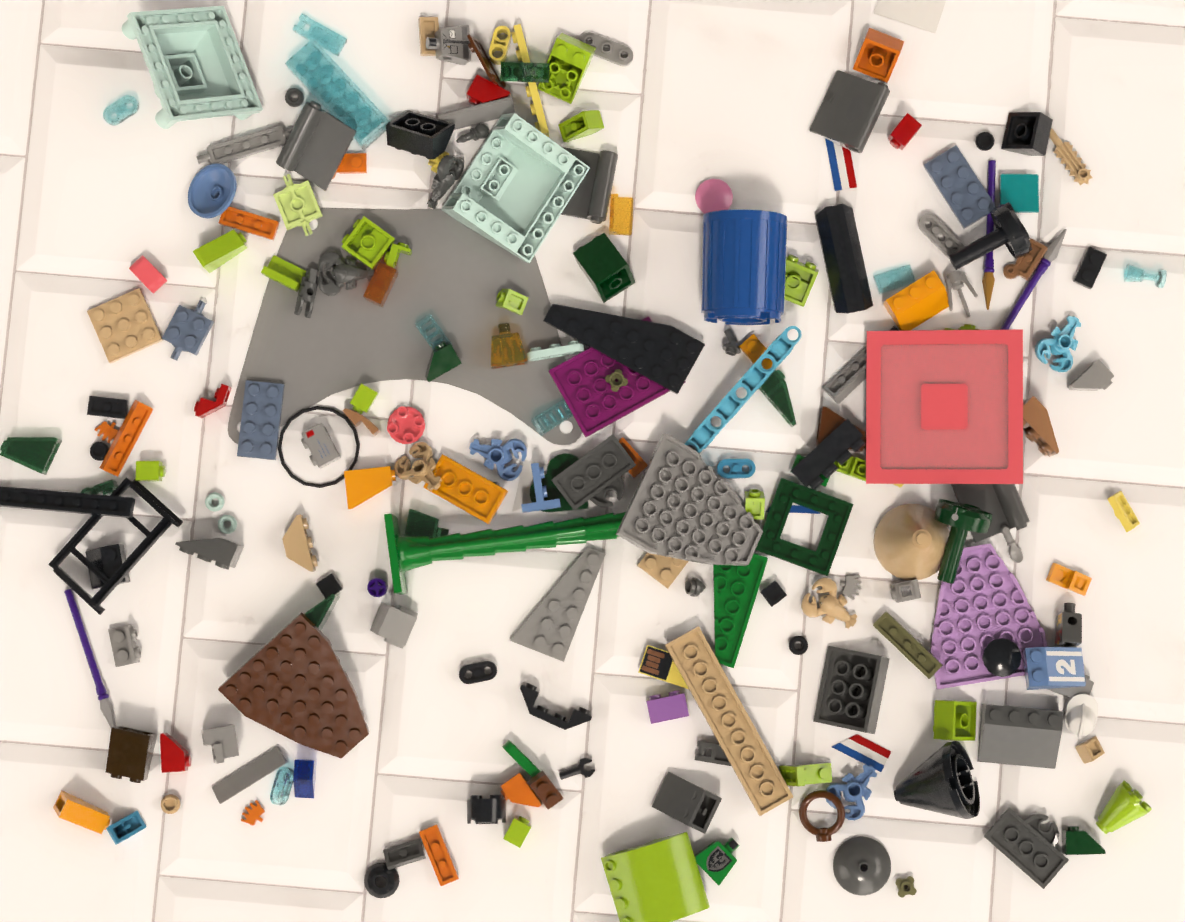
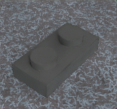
M420 838L383 850L388 870L426 859Z

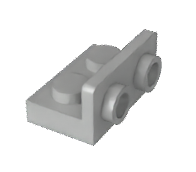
M128 624L108 629L115 666L121 667L139 663L141 650L136 645L135 639L138 638L136 628Z

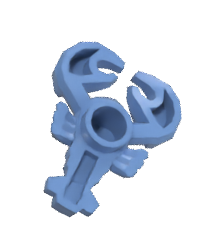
M517 438L510 439L500 446L502 440L492 439L491 445H482L479 443V439H474V442H471L469 447L471 450L470 454L474 455L477 452L486 458L484 462L485 467L493 470L494 464H496L498 475L506 481H513L519 477L523 465L520 464L519 468L514 471L513 468L517 466V463L506 467L504 464L512 460L510 449L517 459H519L518 452H521V461H525L527 448L522 440Z
M863 765L864 772L860 773L856 778L851 773L844 776L842 781L847 782V784L832 783L826 788V791L835 794L840 800V791H842L846 801L856 803L844 806V809L850 810L849 813L845 812V818L848 820H858L865 813L862 796L866 801L868 800L872 791L866 786L870 781V777L877 776L876 769L871 765ZM826 799V802L831 807L836 809L835 805L830 800Z

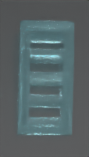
M430 313L415 323V326L432 350L435 349V345L443 340L450 342ZM431 321L432 324L423 330L422 326ZM434 327L437 329L432 334L427 336L426 333L432 330ZM440 334L441 337L432 343L431 339Z
M563 399L534 417L531 422L539 435L543 436L573 415ZM558 407H562V409L566 413L565 417ZM553 410L556 412L560 420H557V418L552 412ZM547 414H548L549 418L551 419V421L553 422L552 425L550 424V422L548 421V419H547V417H546Z

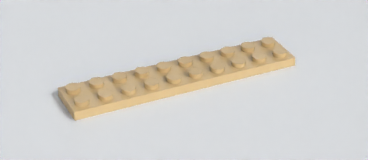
M698 626L665 644L668 653L758 815L762 816L793 798L791 791L700 627Z

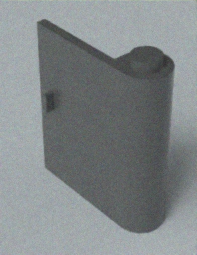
M837 70L809 131L843 143L846 148L853 152L862 153L890 94L888 86L882 82L877 84Z
M313 100L306 102L276 160V164L288 171L297 172L326 191L357 131L323 110L319 103Z
M562 147L589 166L590 169L561 215L587 219L592 223L601 224L606 221L618 154L607 150L600 151L598 154Z
M951 484L958 503L973 505L993 514L987 533L970 531L975 543L1001 533V527L1004 525L1008 526L1009 529L1016 527V530L1027 527V522L1030 520L1015 484Z

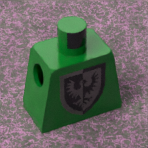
M732 837L724 845L716 839L694 855L696 863L719 886L737 862L732 853L740 845Z

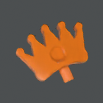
M104 421L94 429L95 431L100 429L97 436L100 437L103 434L101 440L105 441L108 438L107 443L115 439L119 431L114 429L116 423L113 422L109 425L107 421Z
M258 800L255 801L257 806L250 803L252 809L245 807L249 814L243 812L242 815L246 819L242 818L241 821L254 826L257 820L260 822L264 820L260 816L265 813V810Z

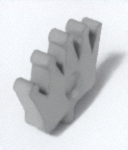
M860 575L845 576V583L840 582V586H844L841 592L843 595L855 600L851 594L859 595L854 589H862L855 585L862 583L855 579L857 577L860 578Z

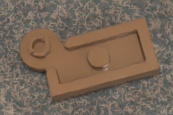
M1030 238L1032 250L1023 257H1019L1015 265H1006L1003 270L1004 276L1007 279H1015L1019 276L1028 281L1048 250L1047 246Z

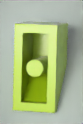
M599 110L582 111L558 124L563 142L583 138L604 129Z

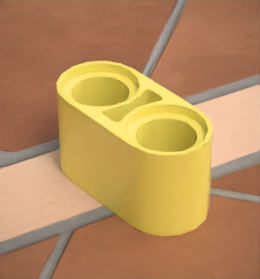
M498 26L493 33L489 57L495 65L503 64L508 55L511 32L506 26ZM505 33L508 36L506 39L500 40L498 35ZM495 51H501L503 55L499 58H496L493 56V53Z

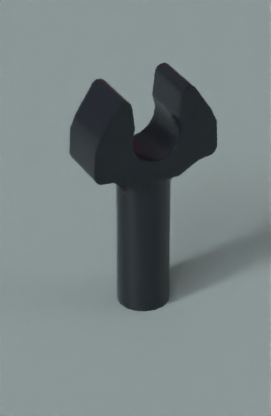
M580 759L577 767L560 772V779L563 780L578 774L584 775L585 778L590 777L595 772V769L586 771L584 770V765L592 762V759Z

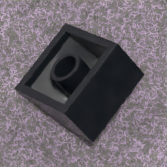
M1041 112L1009 113L1001 149L1028 156H1045L1053 119Z
M123 544L99 547L85 552L86 558L108 579L126 560ZM89 570L92 590L101 588L104 583ZM129 573L119 584L130 582Z

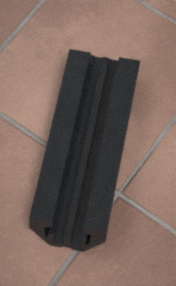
M843 203L827 206L815 215V221L834 310L836 313L847 314L864 311L873 306L853 208Z

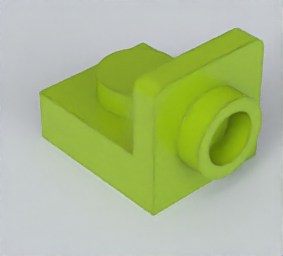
M502 289L497 294L496 306L522 315L529 297L511 289Z
M758 489L744 491L746 512H750L754 520H764V492Z

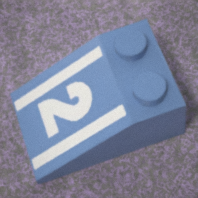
M1033 647L1024 649L1023 660L1027 690L1086 686L1082 647Z

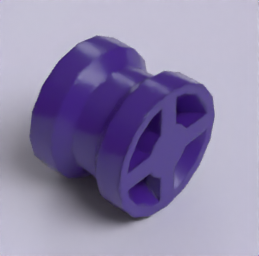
M374 578L369 581L367 590L373 597H382L386 594L388 586L383 579Z

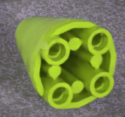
M1125 780L1118 785L1096 822V825L1105 834L1120 829L1147 815L1152 810L1147 802L1141 801L1143 796L1136 789L1132 791L1133 788Z

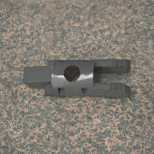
M308 268L305 277L301 278L294 311L295 315L301 314L304 302L307 303L305 317L311 318L318 286L316 269Z

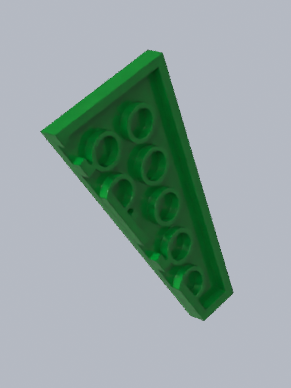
M753 554L747 566L713 565L715 656L721 665L730 668L735 666L768 561L767 557Z

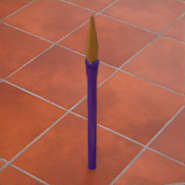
M989 160L987 193L995 204L996 161ZM991 214L987 215L986 235L994 231V222ZM993 251L986 254L983 269L984 277L982 283L987 310H989L995 283Z

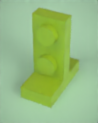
M831 763L779 765V771L787 786L799 787L808 784L832 782Z

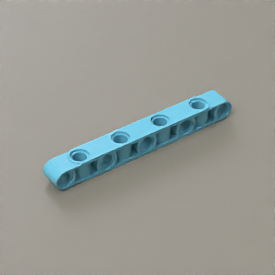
M789 326L773 341L692 433L685 445H693L699 454L708 447L792 352L802 338V332L798 327ZM792 329L798 332L796 340L788 338V332ZM766 358L772 360L773 364L770 369H764L762 366V362ZM740 387L745 388L747 391V395L744 398L737 396V390ZM714 416H718L721 419L719 427H714L711 423Z

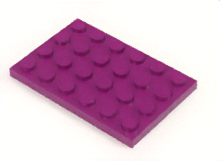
M649 316L642 319L644 321L652 322ZM593 348L583 351L548 371L585 438L670 392ZM616 369H620L624 378L628 380V384L620 387L617 392H613L610 384L605 381V377L614 373Z

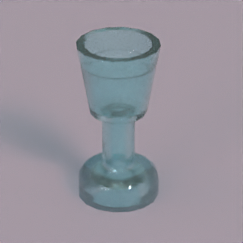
M1129 263L1126 265L1124 272V282H1142L1144 279L1155 281L1157 288L1164 287L1167 277V271L1164 269L1158 270L1156 274L1148 273L1143 268Z

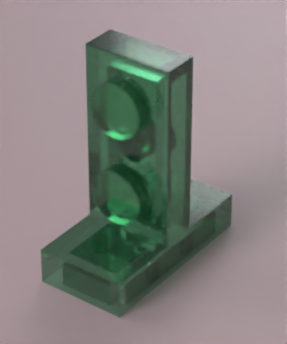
M501 62L500 81L549 83L550 63Z

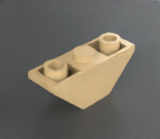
M296 515L282 538L286 557L308 571L315 572L318 562L316 556H312L311 548H313V541L311 536L308 537L306 529H309L307 518H303V515Z

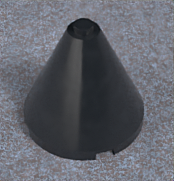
M958 741L945 743L896 786V790H894L895 800L899 801L902 805L962 819L977 817L980 811L978 782L973 781L970 770L974 768L962 744Z

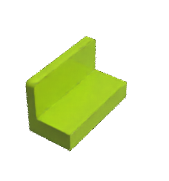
M274 255L268 266L263 267L261 273L298 292L301 278L305 277L306 271Z

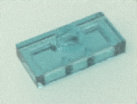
M910 264L873 276L879 294L910 285L916 281Z

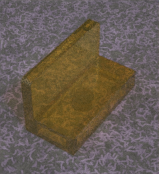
M611 194L609 235L631 236L633 198L618 197V194Z

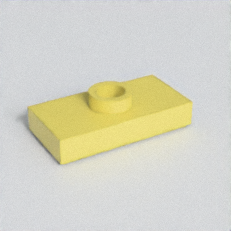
M1122 491L1115 493L1107 499L1114 510L1115 516L1120 520L1126 532L1140 524Z

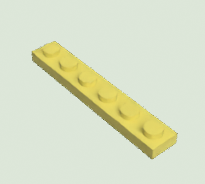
M521 24L514 25V32H511L513 43L518 44L519 50H516L518 62L522 61L524 67L520 68L523 80L527 79L528 86H525L527 97L532 98L533 104H530L532 116L536 115L538 121L534 122L535 128L549 137Z

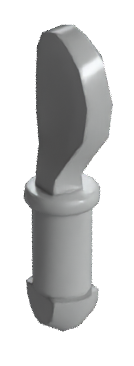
M1004 525L1001 527V533L1007 542V546H1010V558L1014 562L1020 563L1023 560L1022 551L1015 545L1016 541L1013 539L1009 527Z

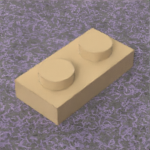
M419 17L420 56H436L435 49L426 48L427 37L435 38V32L439 30L438 17Z

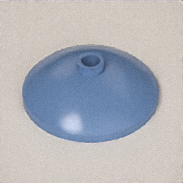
M216 163L204 167L196 174L188 190V204L194 214L201 218H214L222 214L230 206L237 187L233 171L223 164Z

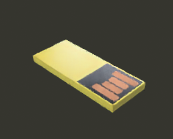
M647 645L638 673L688 689L670 654L662 649Z

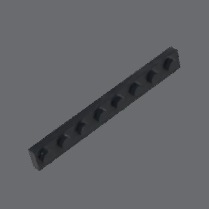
M0 486V507L132 518L136 500L131 497Z

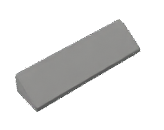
M509 96L439 114L438 118L455 124L454 130L499 119L503 114L515 113L512 97Z
M867 345L822 387L837 404H840L866 379Z
M277 746L214 785L212 790L219 804H222L282 767L288 761Z

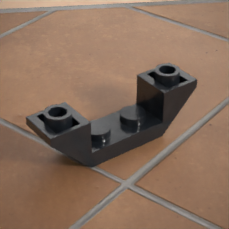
M526 683V686L522 684L520 687L529 714L561 729L567 730L592 719V716L589 715L590 711L582 707L574 709L569 722L565 721V716L555 713V716L547 713L549 709L538 705L537 708L534 707L540 693L536 691V686Z

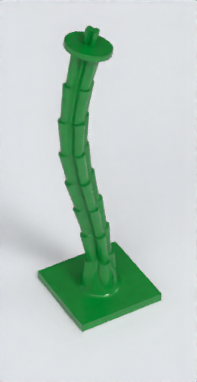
M612 512L585 519L579 517L555 523L549 521L525 527L518 525L493 531L492 529H486L461 535L460 533L430 539L429 536H400L398 518L392 513L384 514L394 593L399 595L408 594L405 572L433 564L432 561L463 560L464 557L494 556L495 553L526 552V549L556 548V545L584 544L587 541L617 539L619 536L616 535V532L626 512L617 514Z

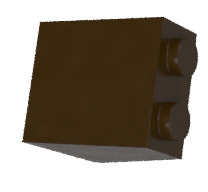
M123 726L112 727L105 773H110V777L122 779V776L130 778L129 781L134 783H141V781L147 780L158 734Z

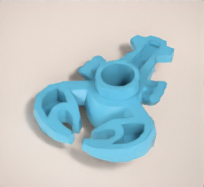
M1068 316L1066 318L1068 324L1061 330L1059 327H1056L1051 332V335L1054 336L1053 338H1043L1037 341L1035 345L1036 357L1044 364L1048 363L1044 354L1048 359H1050L1051 353L1052 355H1063V357L1052 361L1053 363L1057 362L1058 366L1049 365L1054 371L1067 372L1073 365V357L1069 348L1074 351L1076 350L1078 340L1073 339L1075 328L1081 327L1079 319L1075 316Z

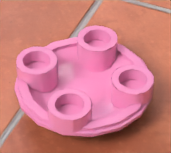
M720 179L705 180L696 190V204L704 214L728 210L732 205L733 194L731 188Z

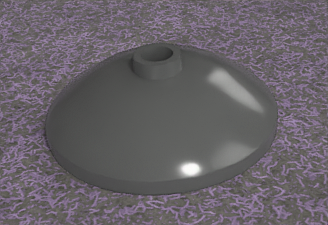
M854 837L845 841L837 849L833 859V872L840 886L849 893L860 896L871 895L879 891L887 883L891 873V860L887 850L878 841L869 837ZM862 864L867 865V869L865 871H861L860 866Z

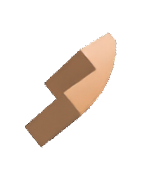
M345 408L343 410L356 427L363 422L374 436L381 432L363 415Z

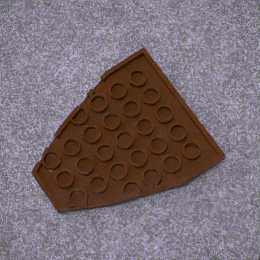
M302 612L218 688L245 717L301 745L338 758H343L370 732L364 720V713L360 708L357 693L346 671L344 672L339 657L335 655L330 640Z

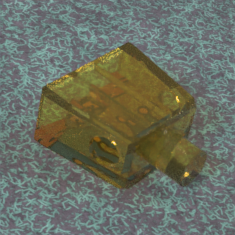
M509 323L499 324V335L492 336L491 368L497 369L528 364L519 333H511Z

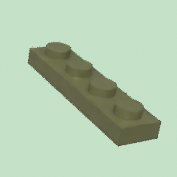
M887 611L873 624L928 679L943 666L937 658Z

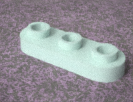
M570 341L566 346L552 344L549 345L548 349L542 350L541 347H534L527 353L528 361H538L579 354L584 351V346L579 341Z

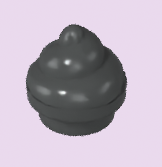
M696 577L687 579L685 583V592L692 597L699 596L706 588L702 581Z

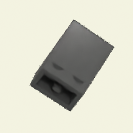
M223 538L175 543V545L180 547L179 551L189 555L196 553L198 554L197 558L210 563L212 560L216 561V566L227 570L230 567H236L244 548Z
M668 772L652 807L706 834L722 798Z

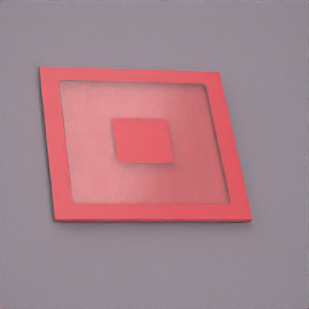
M1023 329L867 331L866 484H1023Z

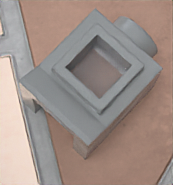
M917 579L892 584L893 588H890L892 600L895 599L896 603L921 598Z

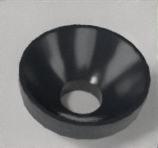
M384 862L372 865L364 877L366 890L376 898L390 897L395 893L400 882L397 870L395 868L388 870ZM376 877H385L386 885L384 887L376 886Z

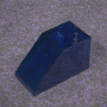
M295 759L293 777L295 798H315L317 759Z

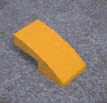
M1052 563L1046 578L1048 582L1083 596L1086 595L1092 578L1082 573L1070 570L1057 563Z

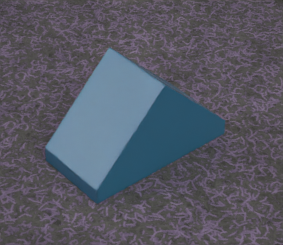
M135 811L106 829L115 845L142 831L147 826L139 812Z

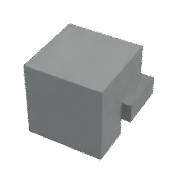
M382 602L370 631L384 637L385 642L403 649L415 625L418 613L400 605L397 609Z
M235 725L201 730L203 746L211 745L214 764L225 763L224 758L239 756Z

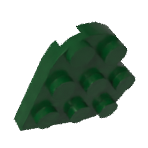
M563 453L550 460L547 466V474L545 478L541 479L542 486H546L548 496L544 498V501L560 499L561 508L541 510L542 512L573 511L551 480L579 460L577 456ZM534 481L530 487L529 494L532 503L536 502ZM588 501L577 510L589 509Z

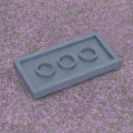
M957 145L924 164L923 167L963 229L995 210V204Z
M246 380L237 450L238 457L276 460L284 384Z

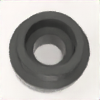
M292 88L286 92L285 101L291 107H298L303 103L304 95L301 90ZM296 95L298 96V99L296 101H292V96Z

